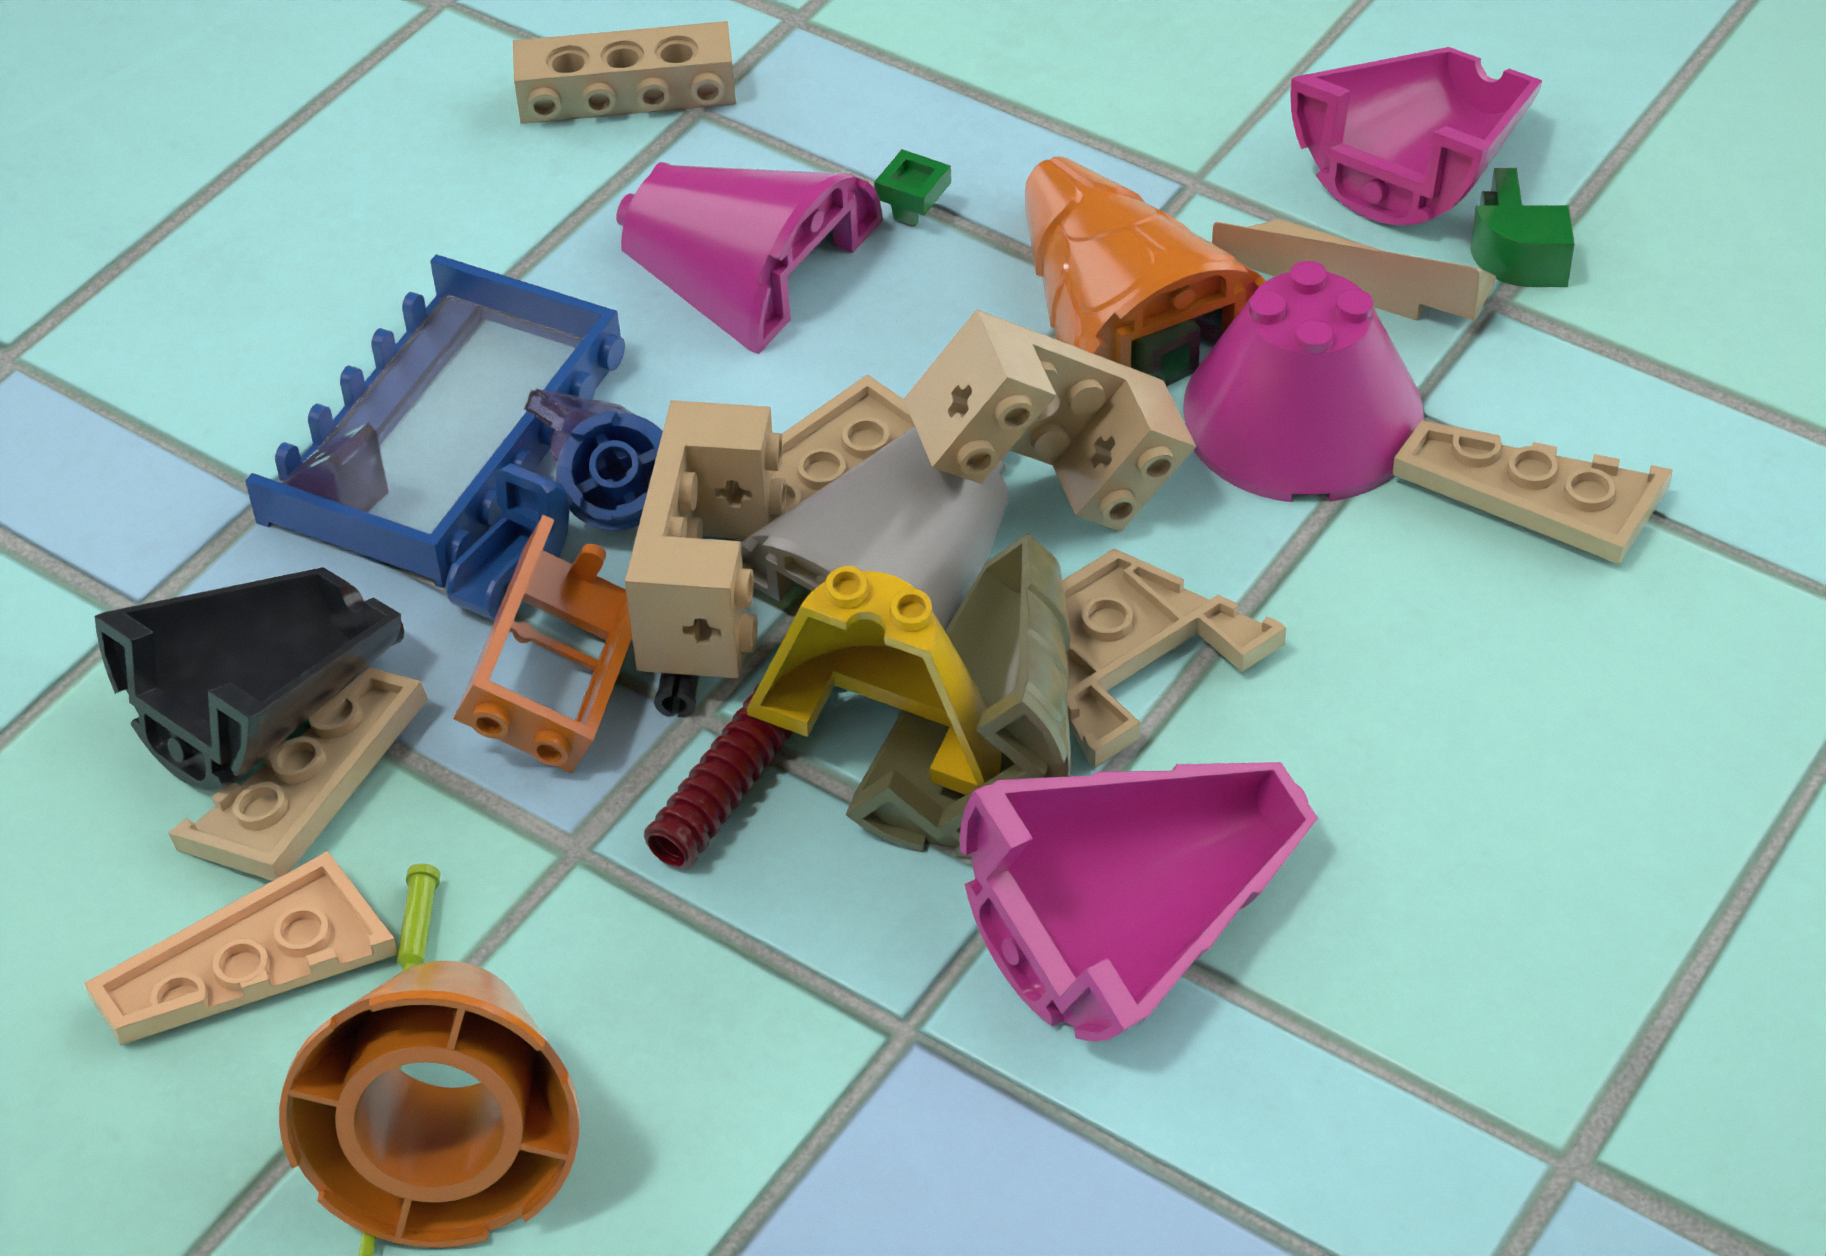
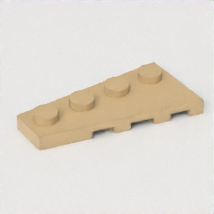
M1421 420L1394 457L1393 475L1620 564L1670 487L1673 469L1651 465L1648 474L1619 468L1620 459L1594 454L1593 461L1587 462L1557 456L1556 446L1533 442L1532 446L1516 448L1502 445L1499 435Z

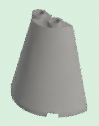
M913 427L742 541L743 568L753 570V587L779 602L793 586L794 581L813 591L826 581L831 571L838 567L853 566L861 571L887 573L925 592L931 599L932 610L945 631L984 564L988 561L1009 500V491L1001 476L1006 469L1005 463L1001 460L982 484L935 469L931 466L916 428Z

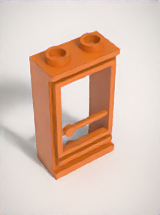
M542 515L522 550L515 572L453 719L472 727L484 737L498 739L522 750L545 765L556 766L572 773L594 741L631 642L632 632L626 589L597 576L606 558L605 550L596 544H586L582 547L573 564L543 551L554 519ZM521 601L605 639L598 660L535 631L526 622H515L514 618ZM509 631L513 633L514 639L519 643L531 641L593 670L575 720L489 681Z

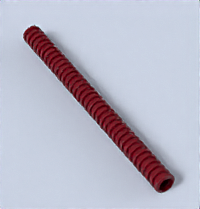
M759 684L754 688L753 694L743 702V707L733 715L732 721L722 729L721 735L711 743V748L701 756L699 764L690 770L688 778L680 783L677 792L669 797L666 806L659 810L655 821L645 828L644 839L646 845L665 864L679 869H689L696 863L698 854L705 851L709 845V840L718 834L720 825L727 822L731 811L740 805L742 797L752 789L753 782L762 776L764 768L771 764L774 755L781 751L785 741L793 735V731L747 714V707Z

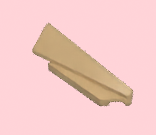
M1281 219L1248 227L1215 222L1213 225L1212 244L1230 253L1239 262L1252 270L1278 276L1290 272L1292 266L1298 262L1314 261L1322 264L1327 272L1342 276L1352 281L1363 291L1369 293L1374 301V308L1416 321L1425 306L1475 320L1495 285V275L1476 267L1387 252Z

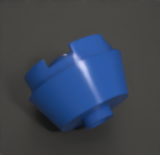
M616 411L593 415L578 424L563 445L556 465V482L562 484L566 492L569 511L582 522L603 530L620 531L639 526L663 431L646 418L634 414L617 413Z

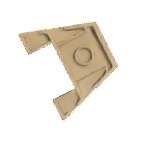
M1112 549L1062 580L1070 632V647L1067 652L1069 667L1067 691L1069 725L1088 762L1094 768L1140 739V721L1107 693L1114 686L1194 635L1202 637L1241 672H1244L1285 645L1286 627L1280 622L1266 616L1261 623L1239 613L1238 603L1225 597L1216 595L1209 600L1184 588V579L1117 549Z

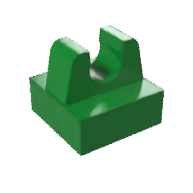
M901 149L874 181V189L880 201L891 204L895 220L916 226L919 222L918 214L925 216L951 184V165Z

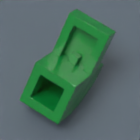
M1494 168L1491 191H1482L1480 206L1475 207L1470 247L1474 261L1482 270L1495 275L1497 280L1521 287H1568L1575 245L1569 205H1522L1517 168Z

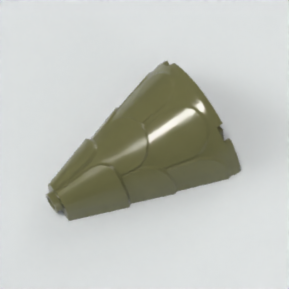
M1027 533L984 564L945 630L989 705V708L982 712L976 731L1002 752L1000 774L978 788L992 785L997 780L1069 777L1071 747L1067 703L1069 672L1067 652L1070 647V632L1061 568L1057 559ZM901 710L898 714V719L853 794L846 816L871 833L909 849L923 852L925 844L930 843L955 847L956 857H972L971 854L966 856L960 852V830L964 810L973 791L965 795L930 782V766L950 727Z

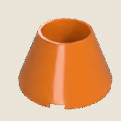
M433 961L413 966L399 973L332 1016L307 1038L293 1059L283 1085L279 1105V1127L283 1147L292 1169L299 1166L304 1176L319 1192L317 1201L330 1213L350 1226L383 1240L415 1247L441 1248L464 1246L488 1240L489 1231L505 1226L520 1217L527 1222L538 1214L561 1189L569 1175L578 1146L580 1113L575 1087L566 1067L511 988L497 976L478 966L458 961ZM412 1063H439L465 1071L481 1083L453 1088L434 1086L407 1075L398 1067Z

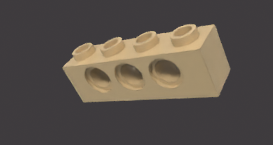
M728 21L512 40L514 84L521 124L736 104Z

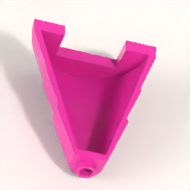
M1281 762L1176 764L1171 771L1094 772L1092 776L997 780L992 785H985L974 790L964 810L960 830V852L966 856L971 854L975 876L974 880L964 885L980 934L998 968L1021 999L1051 1026L1064 1021L1074 1027L1076 1039L1098 1042L1108 1040L1127 1031L1129 1028L1140 1024L1152 1013L1192 962L1210 949L1238 910L1249 905L1263 891L1318 817L1309 805L1302 788L1293 781Z

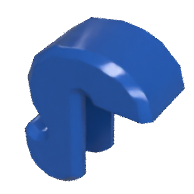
M509 464L495 472L497 504L503 510L501 517L451 565L446 579V592L452 604L492 621L496 618L522 550L542 515L554 519L543 551L559 558L568 535L569 505L562 484L514 464Z

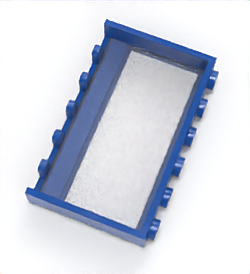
M436 254L430 260L436 291L435 298L426 307L423 295L414 292L406 294L402 303L406 333L397 343H395L392 331L378 328L375 331L371 347L376 369L366 381L360 368L348 365L343 369L340 376V386L345 406L334 419L329 407L318 403L311 407L308 414V425L313 444L302 458L297 446L283 442L279 445L275 454V463L280 482L251 473L245 482L257 524L270 527L274 523L303 535L433 579L435 586L444 588L451 565L487 532L503 513V510L497 504L495 472L509 464H514L535 473L538 464L551 447H556L560 444L567 426L580 409H585L589 406L596 388L609 371H614L618 368L624 356L625 341L620 334L618 311Z

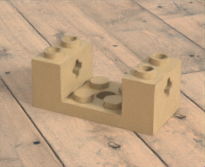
M977 309L904 398V402L933 468L982 484L1009 451L1027 456L1053 466L1075 516L1118 531H1122L1196 448L1163 380Z
M670 401L625 578L637 671L739 678L744 652L754 653L757 642L758 619L756 614H747V608H750L752 603L754 576L752 569L743 568L740 541L702 538L703 536L746 539L772 522L774 515L781 516L784 514L787 495L786 479L776 478V471H780L782 464L783 436L782 433H773L771 407Z

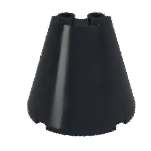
M324 567L106 611L94 616L101 656L114 693L126 690L129 695V703L135 707L139 715L138 718L133 719L130 723L136 734L151 754L169 772L183 782L205 790L227 786L243 777L389 647L400 643L404 638L401 613L374 597L364 601L356 587Z

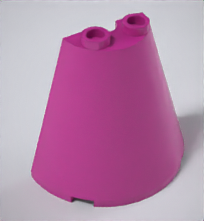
M1445 47L1292 78L1290 90L1292 121L1300 148L1308 147L1315 163L1320 169V172L1315 176L1344 206L1363 217L1380 223L1391 225L1418 224L1449 211L1466 197L1525 112L1532 105L1539 93L1542 80L1510 68L1503 71L1499 79H1492L1487 76L1482 67L1481 58L1451 47Z
M659 162L640 185L636 193H629L621 200L616 213V221L619 225L623 226L621 249L625 254L749 351L760 354L791 320L787 277L832 229L834 246L853 253L883 221L881 203L874 187L868 181L852 174L682 166Z

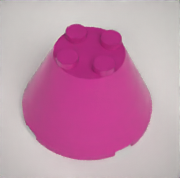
M1302 261L1294 264L1290 272L1269 279L1255 291L1196 368L1185 390L1183 399L1185 425L1196 445L1194 452L1211 471L1230 484L1249 493L1286 502H1292V494H1328L1329 502L1343 500L1371 491L1395 476L1393 475L1394 457L1421 420L1424 419L1423 404L1412 376L1373 307L1374 301L1372 296L1352 281L1327 272L1322 264L1314 261Z

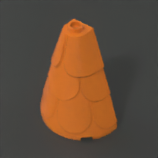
M1059 156L1044 160L1037 164L1028 176L1025 185V212L1036 275L1043 278L1050 327L1055 329L1056 339L1131 368V342L1133 340L1222 307L1221 332L1224 333L1255 291L1266 282L1260 274L1239 262L1230 253L1196 235L1184 224L1168 214L1146 204L1141 196L1134 191L1068 158Z

